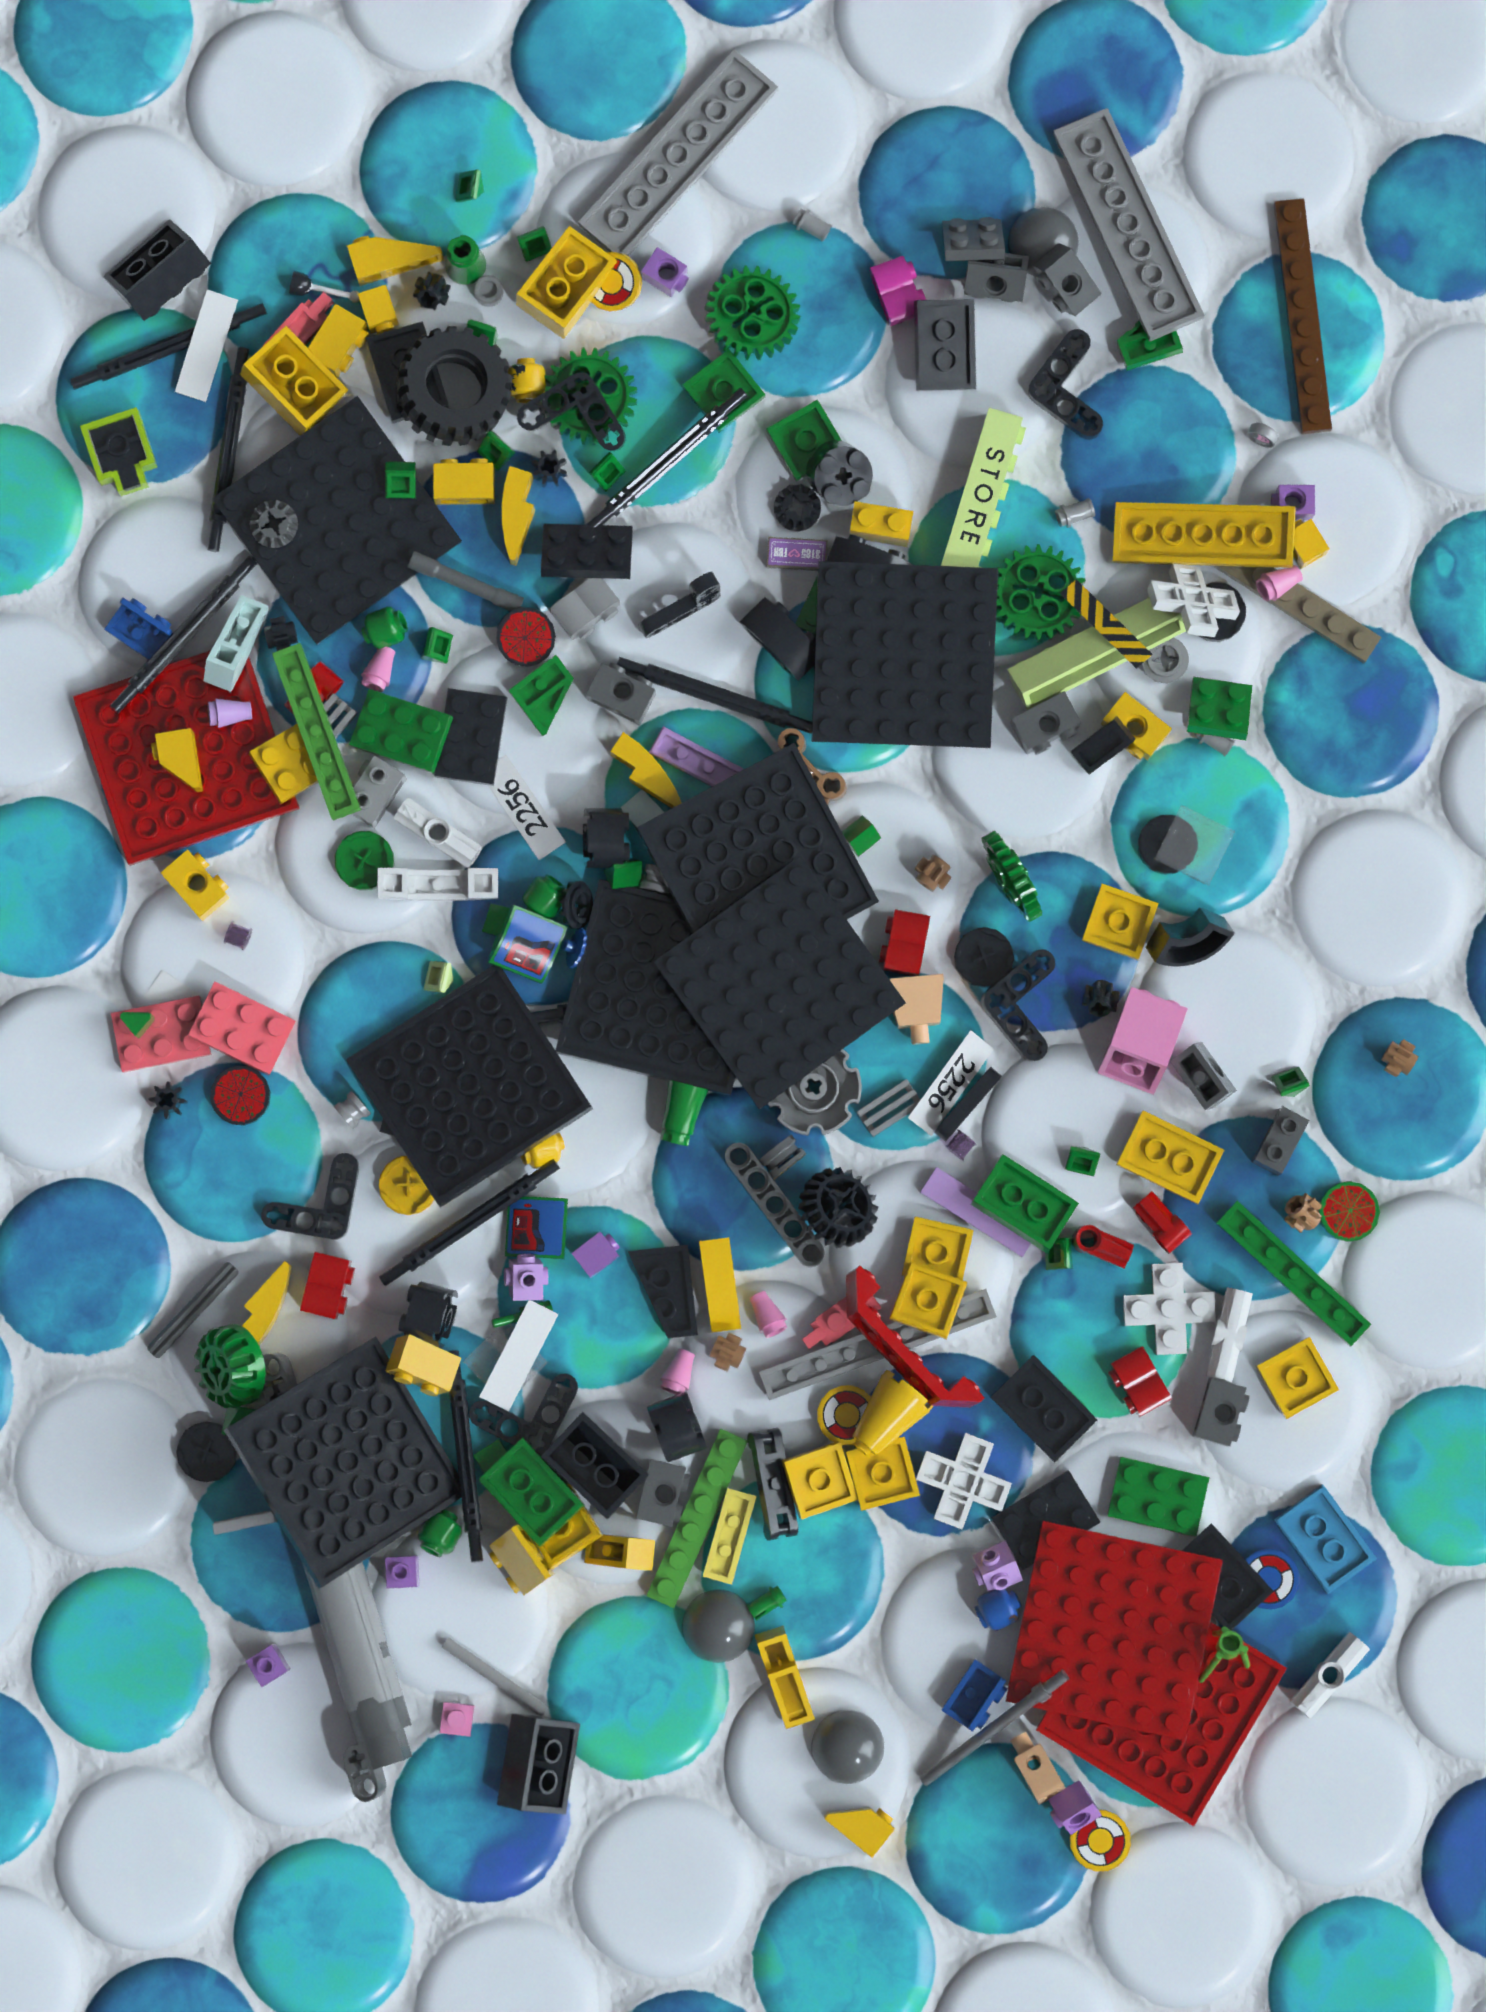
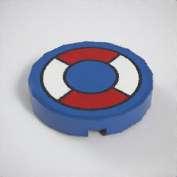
M1266 1548L1255 1551L1245 1559L1274 1590L1258 1608L1270 1610L1280 1608L1294 1598L1298 1591L1300 1576L1297 1566L1290 1556L1280 1550Z

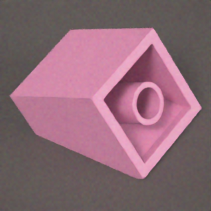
M1131 987L1099 1067L1098 1074L1154 1095L1167 1069L1188 1008L1180 1006L1173 1000H1165L1154 996L1147 990Z

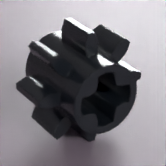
M428 272L425 279L418 276L414 284L416 289L413 297L417 298L420 306L436 310L439 303L445 306L449 299L448 292L451 285L446 284L443 275Z
M541 450L539 461L532 460V465L538 468L537 471L532 473L533 479L541 477L543 487L548 482H553L557 487L559 486V477H567V472L561 469L562 466L567 464L566 458L558 460L556 450H553L552 454L547 455ZM549 463L554 467V473L549 474L545 470L544 465Z
M284 616L270 618L271 626L264 627L269 649L276 648L277 651L290 647L291 644L298 643L294 621L286 622Z
M1097 980L1092 986H1085L1082 1006H1088L1089 1014L1105 1017L1110 1011L1116 1012L1120 991H1113V983L1106 980Z
M169 1081L166 1082V1088L160 1089L154 1086L157 1093L155 1097L148 1098L150 1102L155 1103L157 1106L154 1108L153 1113L158 1114L164 1111L166 1120L170 1119V1113L173 1112L181 1116L180 1105L188 1103L187 1100L179 1096L183 1088L178 1087L173 1091L172 1084ZM165 1094L168 1096L174 1094V1097L171 1099L174 1104L171 1107L167 1105L162 1107V1104L165 1102L162 1097Z

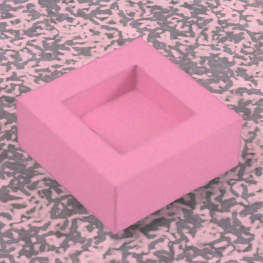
M444 1702L440 1733L470 1737L474 1705Z

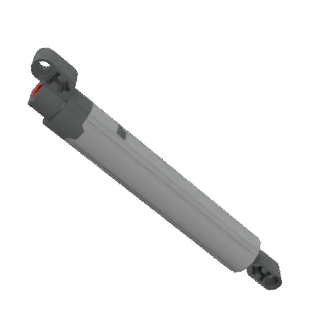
M282 1353L265 1354L263 1356L266 1372L263 1393L267 1403L278 1397L282 1392H286L297 1385L291 1362ZM272 1359H275L279 1364V1371L276 1375H273L269 1370V1363ZM283 1379V1383H277L276 1385H274V1380ZM363 1561L319 1589L303 1564L356 1739V1744L348 1747L344 1752L343 1763L355 1798L362 1802H369L380 1797L386 1790V1779L382 1767L412 1757L404 1728L412 1725L394 1663L389 1653L387 1640ZM363 1753L365 1759L357 1760L356 1754ZM369 1768V1772H366L362 1775L360 1774L361 1770ZM365 1779H369L374 1783L375 1790L373 1794L365 1790Z

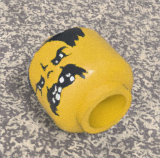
M520 358L517 359V364L509 367L507 372L512 375L510 391L511 396L515 398L516 402L528 403L545 392L546 370L542 365L536 364L535 359Z

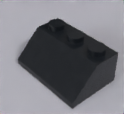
M169 219L103 277L126 304L145 321L149 317L156 315L161 306L168 300L178 296L189 282L200 277L211 262L194 240Z
M584 1412L541 1455L552 1468L606 1519L612 1516L649 1475Z
M511 1713L497 1805L519 1811L566 1815L580 1723Z

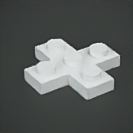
M1173 563L1169 570L1172 583L1151 580L1147 588L1153 610L1181 613L1187 634L1215 637L1219 629L1216 618L1236 620L1240 612L1234 591L1206 587L1201 568L1198 566Z
M1183 1263L1151 1264L1153 1294L1123 1296L1124 1326L1154 1325L1156 1355L1187 1354L1186 1324L1216 1322L1214 1292L1184 1293Z
M965 1433L955 1461L926 1451L916 1480L944 1490L933 1519L963 1529L973 1501L1002 1512L1012 1483L984 1473L994 1445L993 1443Z

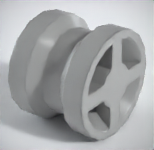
M646 864L644 869L646 877L645 880L641 881L640 888L662 895H669V889L656 865Z
M352 1091L347 1094V1099L343 1103H337L333 1106L352 1129L358 1125V1121L362 1117H368L371 1114Z

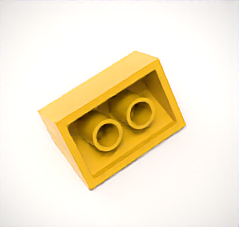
M287 326L243 364L240 373L300 436L321 422L348 392V389Z

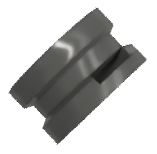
M792 1135L781 1141L759 1160L763 1167L767 1166L770 1169L769 1174L773 1179L782 1175L806 1155L802 1148L796 1146V1140ZM792 1155L794 1156L792 1159H790L788 1162H786L782 1167H780V1168L778 1167L779 1165H781L782 1163H784L787 1159H789Z

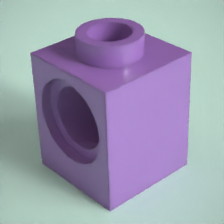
M659 247L655 249L641 270L643 280L670 297L673 296L675 291L680 293L689 280V277L686 276L687 265ZM669 268L675 272V275L671 279H663L659 276V272L662 269Z
M1279 485L1276 493L1271 494V506H1287L1285 498L1293 496L1300 502V507L1296 508L1295 520L1313 519L1315 515V485Z
M599 1232L571 1254L588 1276L592 1278L620 1257L616 1252L620 1246L610 1233L604 1237Z
M418 1556L385 1558L386 1589L420 1586Z
M276 1644L270 1645L246 1661L261 1687L266 1686L291 1670Z
M1080 1780L1048 1799L1054 1809L1049 1812L1058 1828L1064 1826L1070 1835L1102 1816Z

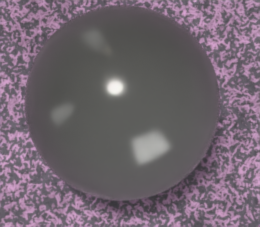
M1050 207L1033 208L1020 215L1012 225L1008 236L1010 254L1029 256L1027 273L1032 276L1038 275L1033 265L1057 244L1060 243L1072 248L1075 254L1078 251L1079 239L1075 225L1063 212Z
M720 1589L704 1592L693 1599L688 1605L682 1621L683 1636L690 1650L699 1658L713 1663L728 1662L742 1655L751 1644L755 1632L754 1617L749 1611L745 1600L733 1592Z
M842 1710L832 1713L821 1721L814 1732L811 1746L813 1759L818 1769L835 1782L843 1784L861 1782L870 1777L882 1762L884 1755L882 1732L869 1716L861 1712Z

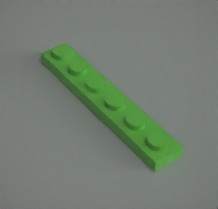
M301 643L272 653L331 819L334 821L360 811L361 807Z
M720 1428L649 1588L647 1597L672 1608L675 1607L747 1445V1440Z

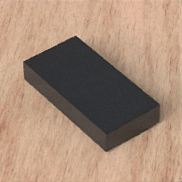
M1116 716L1073 748L1071 753L1090 775L1133 743L1135 738L1118 716Z

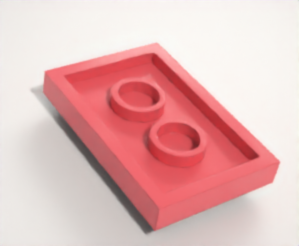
M214 981L188 1037L269 1076L296 1021Z
M198 995L111 1013L122 1072L125 1073L212 1055L209 1046L188 1037L202 1008L201 997ZM150 1012L155 1017V1021L138 1039L122 1021L120 1013Z

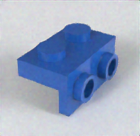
M122 597L119 601L121 606L104 630L148 660L172 635L173 632L169 629L172 624L158 614L155 618L145 612L147 607L138 600L132 598L129 602Z
M974 1659L941 1711L972 1732L976 1727L981 1730L991 1715L987 1710L994 1701L998 1704L1006 1693L1007 1688L1003 1686L1006 1680Z

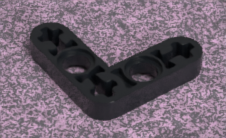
M1074 329L1066 334L1032 379L1028 388V395L1036 405L1084 439L1091 440L1099 436L1102 431V417L1062 387L1090 348L1091 340L1089 335L1081 329ZM1081 338L1083 339L1082 346L1084 348L1077 347L1071 357L1076 360L1072 361L1067 355L1072 345L1070 339L1077 340ZM1057 359L1065 361L1068 370L1064 374L1054 373L1051 369L1053 361ZM1045 372L1050 379L1058 382V384L1055 385L1051 381L1047 387L1048 395L1042 394L1039 397L1036 395L1037 388L1035 386L1041 387L1047 380V376L1043 375ZM1060 401H1070L1074 406V411L1069 415L1060 414L1057 409ZM1079 409L1084 411L1080 417L1085 421L1095 420L1094 427L1096 430L1089 429L1088 432L1083 429L1085 424L1080 419H1077L1076 424L1072 422L1077 416Z
M579 372L573 374L524 404L517 413L518 424L523 429L536 431L577 406L604 449L617 451L626 442V434L593 378L586 373ZM577 379H581L583 382L588 380L587 392L585 394L580 391L572 394L575 401L570 403L568 394L562 388L567 385L568 390L571 391L577 387ZM559 393L563 396L564 405L560 410H552L549 407L548 399L552 394ZM542 401L544 409L550 416L545 419L544 413L536 416L535 420L537 423L535 425L529 422L524 423L523 419L527 417L525 412L530 410L534 413L541 408L537 403ZM596 403L603 405L605 409L604 417L598 421L592 420L589 416V408ZM610 418L613 423L607 424L613 433L619 432L620 434L616 438L618 442L616 445L610 442L605 443L604 440L608 435L604 428H601L599 432L596 429V426L605 424Z
M711 571L699 576L689 584L690 594L641 621L638 626L644 637L650 638L718 600L721 596L720 584L714 573Z
M1044 949L1035 950L1027 955L989 987L981 997L983 1010L1021 1057L1028 1061L1042 1059L1047 1053L1048 1045L1045 1038L1016 1002L1054 970L1055 958L1052 953ZM1036 956L1039 958L1046 957L1047 961L1044 963L1045 970L1039 968L1030 974L1027 970L1023 969L1024 965H1026L1027 969H1031L1036 965ZM1016 973L1023 975L1026 980L1025 987L1020 991L1014 990L1010 983L1011 977ZM990 995H1000L1002 997L999 1001L1003 1009H1008L1010 1006L1012 1011L1005 1013L999 1019L998 1015L1003 1012L997 1006L990 1007L989 1003L992 1001ZM1011 1016L1019 1017L1022 1022V1027L1017 1033H1012L1007 1028L1006 1023ZM1028 1029L1031 1034L1026 1035L1029 1041H1038L1039 1043L1037 1046L1038 1054H1028V1043L1024 1039L1020 1040V1042L1016 1040L1025 1035Z
M349 1153L338 1154L333 1159L323 1210L271 1202L261 1212L263 1223L267 1227L279 1231L331 1240L343 1238L348 1232L359 1174L358 1160ZM345 1158H348L349 1163L354 1165L353 1171H347L345 1179L352 1180L351 1186L344 1183H334L335 1177L341 1179L342 1170L337 1168L338 1163H343ZM344 1188L347 1190L349 1198L345 1204L337 1205L332 1201V1193L335 1189ZM278 1207L279 1213L289 1215V1209H294L291 1217L292 1227H286L288 1221L281 1219L277 1220L276 1224H272V1219L267 1217L268 1212H273L274 1208ZM303 1212H308L313 1217V1225L306 1230L300 1229L297 1225V1217ZM323 1214L322 1221L333 1222L334 1218H338V1223L343 1225L342 1230H337L336 1234L332 1235L331 1229L321 1227V1233L315 1232L319 1225L318 1215Z
M559 1374L552 1380L531 1423L485 1400L477 1401L471 1406L469 1417L471 1422L477 1427L512 1445L525 1438L532 1446L529 1437L531 1435L537 1436L540 1428L534 1427L537 1421L544 1427L553 1428L551 1435L545 1431L542 1436L545 1446L543 1448H536L537 1453L541 1455L552 1444L577 1394L578 1383L569 1374ZM565 1379H569V1386L573 1390L571 1394L566 1392L561 1399L562 1401H567L566 1406L563 1408L558 1402L548 1400L550 1394L557 1397L560 1391L556 1387L557 1382H564ZM484 1405L488 1406V1413L494 1417H497L498 1411L503 1413V1416L497 1421L495 1431L490 1429L493 1422L484 1419L482 1423L477 1421L478 1415L475 1413L477 1408L482 1409ZM550 1405L558 1408L560 1414L559 1419L554 1423H547L542 1418L543 1409ZM507 1419H514L519 1426L516 1435L511 1437L504 1435L501 1430L502 1423Z

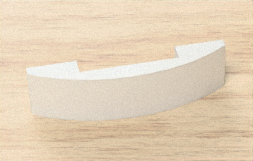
M378 868V898L416 901L498 899V868H468V870Z

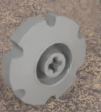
M842 1049L768 1103L770 1108L778 1107L781 1110L777 1120L785 1128L805 1136L809 1135L812 1128H818L822 1135H826L840 1129L851 1119L852 1114L848 1111V1106L852 1103L859 1104L862 1084L858 1068L850 1069L846 1066L849 1054ZM808 1081H812L814 1084L818 1082L821 1084L818 1089L819 1094L815 1095L813 1092H806Z

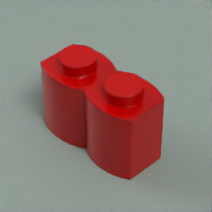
M895 909L894 916H888L885 933L890 934L888 946L882 945L879 959L880 963H885L884 971L909 976L920 975L931 916Z
M314 1252L300 1311L337 1319L339 1314L344 1315L348 1302V1297L343 1296L346 1284L352 1285L355 1268L351 1267L352 1261Z
M1143 1346L1110 1364L1112 1370L1108 1374L1115 1387L1122 1386L1127 1397L1123 1398V1401L1131 1415L1137 1413L1138 1417H1141L1172 1400Z

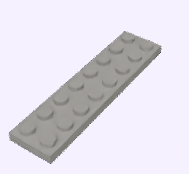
M733 49L578 221V225L609 252H619L629 256L778 91V86Z
M1108 108L1054 130L1053 136L1149 342L1204 319L1203 310Z

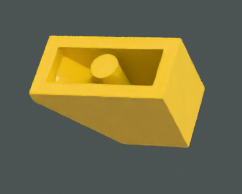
M188 728L155 734L156 742L151 743L154 761L159 760L160 765L196 792H202L203 786L195 734L192 729Z
M602 1534V1537L586 1547L584 1560L586 1564L652 1571L655 1540Z
M871 1807L827 1812L824 1816L827 1822L871 1858H873L895 1830V1827L890 1824L894 1819L881 1808L877 1811H874Z

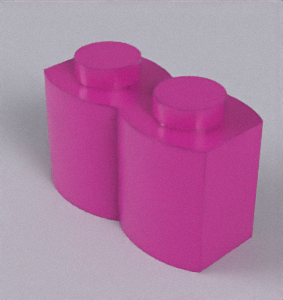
M904 256L870 267L869 273L889 326L891 327L913 319L914 301L926 300L923 290H917L913 282L917 275L912 262H906Z

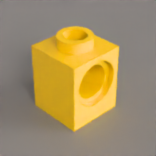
M386 284L358 293L371 334L375 332L380 334L394 330V326L399 325Z
M1302 519L1295 522L1293 557L1300 569H1303L1325 556L1330 549L1312 519L1304 523Z

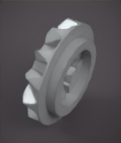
M1172 638L1150 649L1149 651L1153 655L1142 664L1145 675H1148L1154 682L1168 684L1179 680L1186 672L1189 656L1183 643L1176 638ZM1162 648H1164L1167 657L1177 658V660L1169 662L1166 669L1167 672H1165L1162 663L1152 662L1161 657Z

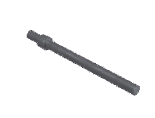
M1061 1669L1046 1682L1040 1681L1032 1687L1030 1694L920 1776L922 1783L925 1786L930 1785L1038 1702L1043 1703L1049 1699L1054 1690L1069 1680L1067 1673Z

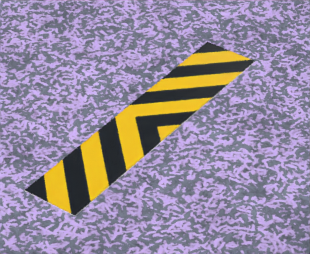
M1077 579L1060 593L1136 669L1153 655Z

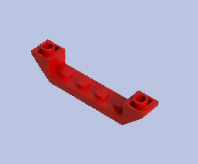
M858 1266L846 1275L847 1318L901 1376L928 1400V1404L932 1406L970 1408L985 1398L980 1393L978 1385L965 1376L953 1381L946 1389L941 1378L931 1373L923 1365L921 1357L917 1353L910 1351L902 1343L901 1336L882 1322L880 1314L874 1308L868 1307L865 1304L881 1288L876 1283L875 1276L861 1266Z

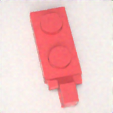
M323 292L314 303L309 299L305 303L302 302L263 346L285 326L306 346L326 320L327 315L325 313L334 304L333 300Z
M874 1296L865 1303L876 1311L881 1309ZM846 1297L819 1315L810 1324L814 1331L802 1339L808 1349L820 1341L825 1346L831 1342L833 1344L855 1328L847 1318Z

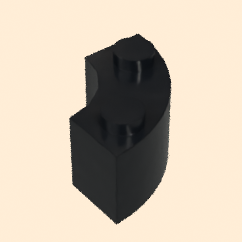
M849 535L848 539L836 536L826 561L913 565L904 560L905 554L892 549L886 552L865 544V539L855 535Z
M764 597L739 622L753 640L762 646L784 671L799 681L814 666L815 637L809 631L803 633L788 617L790 612L779 601L773 604Z
M1199 907L1191 917L1182 922L1173 924L1159 922L1146 945V949L1155 963L1173 967L1188 966L1202 962L1219 952L1230 941L1235 932L1224 917Z

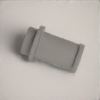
M800 209L792 223L797 226L796 230L802 229L824 242L832 227L831 224H827L810 214L809 209L806 211Z
M1087 498L1084 501L1066 507L1065 505H1060V509L1055 510V515L1060 527L1066 526L1069 528L1072 523L1094 517L1095 510L1091 500Z
M1198 733L1195 736L1200 740V744L1206 743L1223 754V756L1228 754L1235 742L1234 739Z

